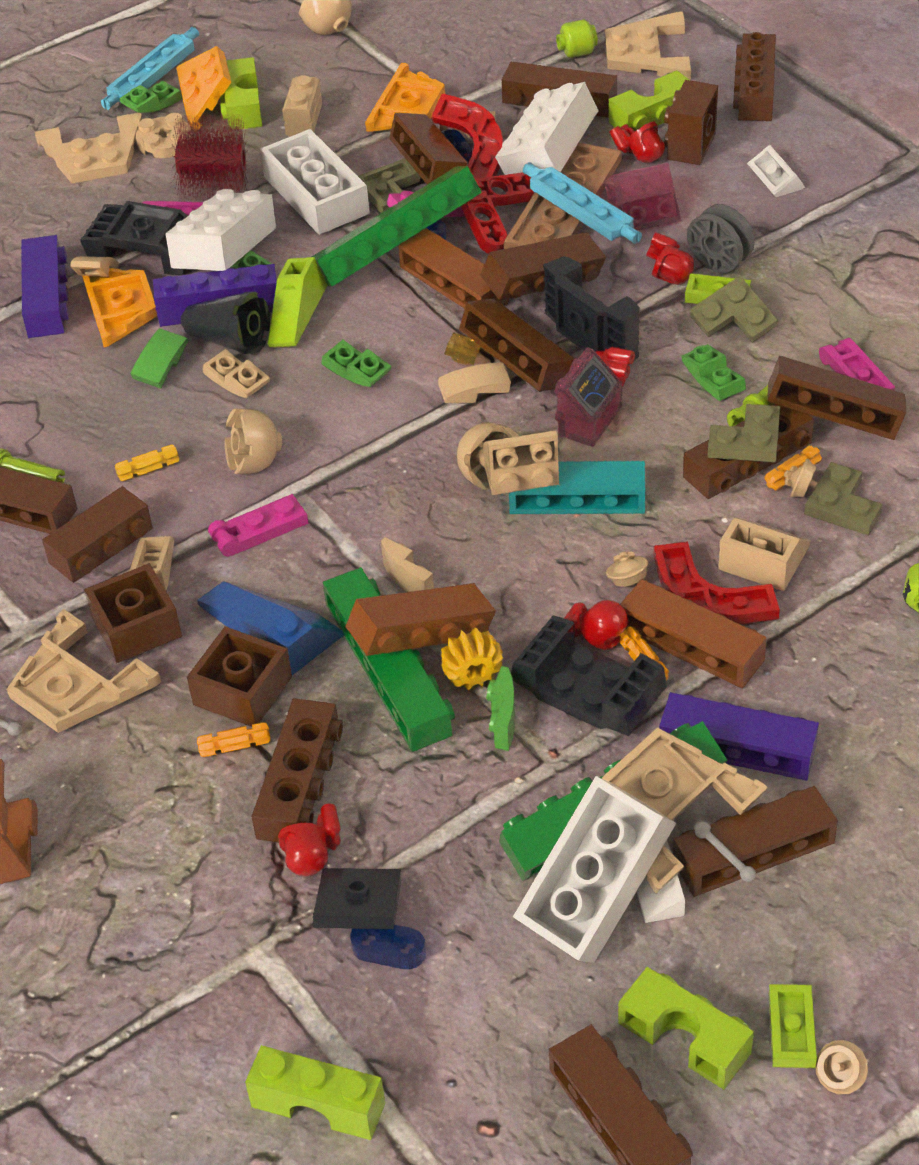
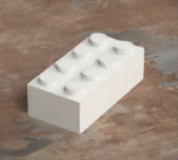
M585 82L574 85L573 83H567L553 90L542 89L534 95L533 101L524 110L523 116L513 127V131L507 140L503 142L502 148L495 157L504 175L523 172V167L528 162H531L539 169L553 167L561 172L598 112Z
M311 129L260 148L263 173L266 180L319 235L370 214L367 185Z
M232 189L217 191L216 195L204 201L202 206L191 211L189 216L177 222L176 226L166 233L171 268L216 271L230 268L276 229L272 194H260L258 190H250L244 193H234Z
M595 776L513 917L578 961L594 963L672 832L676 822L611 782Z

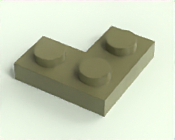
M405 158L358 176L367 185L368 200L380 213L390 208L387 205L389 194L401 193V189L420 182L419 174Z
M738 276L689 310L691 318L707 337H710L734 320L753 343L778 326L776 317L741 276Z
M746 404L744 427L710 425L708 458L776 462L780 406Z
M830 462L805 504L804 515L869 536L881 515L882 504L854 495L862 481V471Z

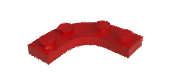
M442 93L431 116L433 123L458 129L468 134L474 141L473 153L468 163V168L474 179L497 176L500 165L495 157L502 148L504 140L494 116L483 106L475 102Z
M688 541L654 546L653 556L661 586L665 590L684 599H689L697 605L716 614H721L738 624L779 619L780 608L772 584L740 588L719 587L710 584L699 575L694 566Z

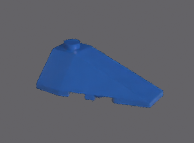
M225 581L197 600L200 607L226 627L287 648L292 675L344 636L341 629L319 613Z

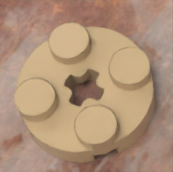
M170 113L165 117L145 118L139 121V129L136 132L139 151L146 155L145 151L153 154V158H170L175 156L178 122L179 129L180 123L182 124V130L183 122H186L182 120L181 114Z

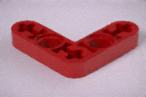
M523 172L475 179L482 193L461 206L479 247L487 254L503 250L504 241L508 236L495 207L529 202L535 193L530 189L531 177ZM491 188H501L506 194H496ZM475 214H485L490 220L482 221Z

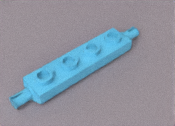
M190 27L184 34H172L106 87L108 96L101 100L102 107L109 110L114 104L120 102L122 96L139 85L147 89L150 88L195 50L193 40L199 36V31L195 27Z
M531 162L524 165L523 173L531 177V190L611 241L620 236H624L634 244L641 240L642 233L633 228V218L553 167L539 169Z

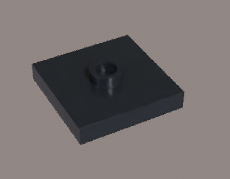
M323 868L313 913L314 928L394 929L402 881L401 869Z

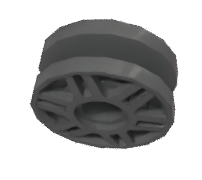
M714 204L708 207L700 216L692 220L687 228V241L690 250L702 265L716 273H728L734 270L754 250L755 238L751 226L741 213L725 204Z

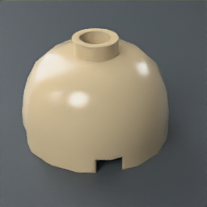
M304 0L299 10V16L302 18L303 23L314 33L330 35L335 32H341L347 27L351 16V0Z
M233 409L230 412L226 427H232L231 437H225V454L230 470L236 469L234 474H254L263 471L274 461L277 451L281 450V433L277 432L269 416L261 411Z
M485 422L473 426L465 432L459 441L456 451L457 463L462 475L482 490L490 489L485 470L483 443L517 437L519 435L511 428L497 423Z

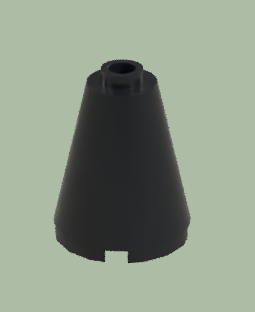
M249 291L188 305L181 315V325L190 336L244 354L253 355L259 353L266 344L267 340H262L264 331L270 330V312L265 299L259 298L257 296L259 293Z

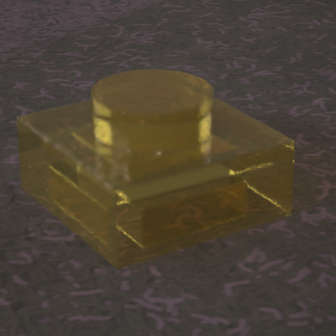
M453 332L444 354L450 356L457 363L474 365L481 346L471 338Z

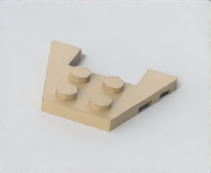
M683 11L605 29L607 69L642 73V69L657 71V76H664L677 70L691 80L689 56L661 58L658 35L685 34Z
M141 113L116 116L120 133L116 134L104 133L95 138H77L71 142L62 143L60 129L57 127L35 131L37 144L44 147L45 153L49 158H53L56 161L57 167L72 184L126 174L129 171L134 155V144L137 142L136 132L139 129L138 123L142 120Z
M63 609L56 617L57 624L52 631H46L41 639V647L34 657H28L8 686L7 692L11 700L59 733L158 686L161 683V679L157 671L137 658L111 680H107L73 657L66 650L88 632L84 622Z
M656 728L602 777V779L611 782L671 820H674L710 786L740 815L764 794L768 788L757 779L753 781L736 772V768L726 763H718L701 754L702 751L659 728ZM663 845L646 874L652 890L657 894L683 869L684 865Z

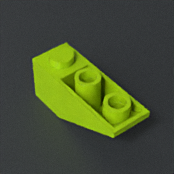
M315 257L288 259L279 274L268 339L269 347L297 346L328 286Z

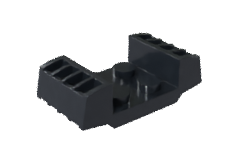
M126 201L123 205L104 204L100 213L92 221L91 226L86 230L84 236L81 237L80 242L86 255L89 257L112 258L118 248L161 255L164 274L183 275L186 269L171 268L166 233L176 226L177 222L182 221L188 215L181 209Z
M563 256L543 264L545 273L543 277L545 280L544 301L546 307L544 312L556 324V331L589 355L595 351H605L610 347L634 351L635 361L639 357L640 307L628 296L607 307L602 301L588 294L582 289V264L569 257Z
M554 615L513 662L511 670L512 680L531 691L538 700L600 730L608 728L627 736L631 735L635 727L667 688L664 667L655 660L640 653L630 667L576 643L575 623Z

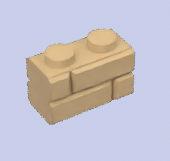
M306 75L292 78L291 87L282 110L285 121V134L289 137L308 129L314 132L322 107L320 79Z

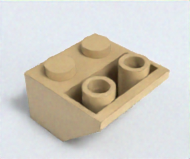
M557 431L498 439L483 443L485 470L492 495L559 485Z
M733 518L720 540L718 570L763 585L772 584L773 588L785 591L807 552L811 540L747 519Z

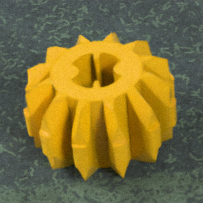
M476 627L468 634L461 630L458 638H448V646L441 648V666L444 674L447 675L455 687L463 685L467 690H470L476 684L483 688L486 680H496L495 674L500 671L503 663V652L500 644L497 643L489 631L481 633Z

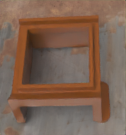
M0 759V884L31 877V836H37L38 809L35 800L24 798L7 803L4 798L5 763L2 759Z

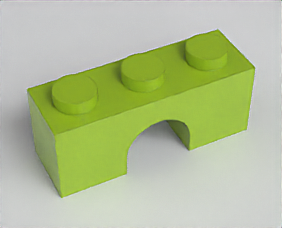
M254 57L226 60L231 84L220 97L222 119H227L228 123L230 121L231 126L232 118V128L233 120L236 127V118L237 126L239 118V129L241 119L242 129L243 122L244 129L263 127Z
M676 70L654 80V96H641L631 89L610 98L609 123L614 128L628 124L634 131L652 121H656L658 125L665 123V112L667 107L673 104L675 91L680 90L684 81L689 79Z
M649 967L645 968L618 1002V1024L651 1045H654L664 1032L671 1029H682L691 1033L695 1039L689 1046L688 1068L723 1090L752 1053L754 1031L743 1020L736 1016L726 1015L715 1008L704 996L699 994L693 995L680 987L669 975L659 974Z
M262 1045L245 1081L252 1108L291 1118L296 1106L309 1107L320 1112L329 1120L331 1130L372 1140L386 1103L382 1077Z

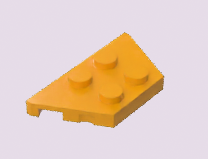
M217 46L176 67L187 121H191V127L194 123V129L195 121L196 123L198 122V130L200 129L199 118L205 109L208 108L212 111L221 95L225 93L231 84L225 53Z
M401 62L365 121L366 131L373 132L391 129L395 112L426 114L431 119L442 93L445 94V85L436 79L429 78L427 74L421 71L417 75L409 71L408 64Z
M109 268L108 277L82 276L104 348L109 347L158 316L144 270Z

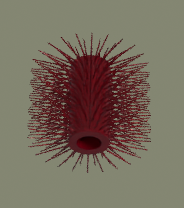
M231 118V126L229 121L228 132L227 119L226 127L224 119V128L221 121V129L219 119V127L217 121L216 133L215 120L214 128L212 120L211 130L210 122L209 130L208 120L207 128L205 122L204 133L203 121L202 129L200 121V140L198 122L196 123L195 121L194 129V123L191 127V121L189 120L187 131L186 122H183V130L181 129V123L179 129L178 122L175 156L173 157H175L176 173L179 175L181 194L183 193V196L184 188L186 195L187 187L188 197H191L192 189V194L194 196L195 192L196 199L198 192H200V198L201 196L203 198V191L201 194V189H205L204 196L206 198L207 192V199H209L211 192L212 197L215 195L213 190L216 191V188L217 191L218 188L223 190V183L224 189H232L234 193L236 184V193L238 191L240 193V188L242 193L246 177L245 171L247 170V151L245 150L242 133V119L239 131V118L238 126L236 118V127L233 120V128Z

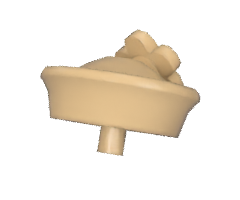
M806 459L803 466L799 468L792 466L790 470H786L784 474L786 477L785 485L792 486L793 488L790 497L804 498L809 486L816 487L818 482L812 480L817 467L809 459Z
M632 551L622 552L613 557L615 563L606 571L607 577L616 586H631L646 577L648 561L644 557L635 556V553Z
M835 1040L826 1044L818 1053L816 1075L820 1083L828 1091L838 1095L850 1094L858 1090L865 1082L868 1074L867 1059L863 1051L854 1043L846 1040Z

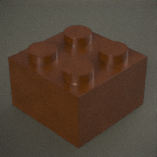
M685 80L680 90L675 91L673 104L667 107L664 117L665 124H668V130L664 138L665 148H668L667 160L701 165L716 134L718 85Z
M150 563L84 589L91 617L116 664L182 637L176 607Z
M224 626L187 676L193 705L252 727V724L260 723L292 678L288 649Z

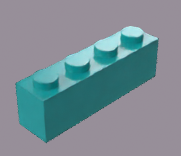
M558 461L559 485L509 493L510 514H645V461Z

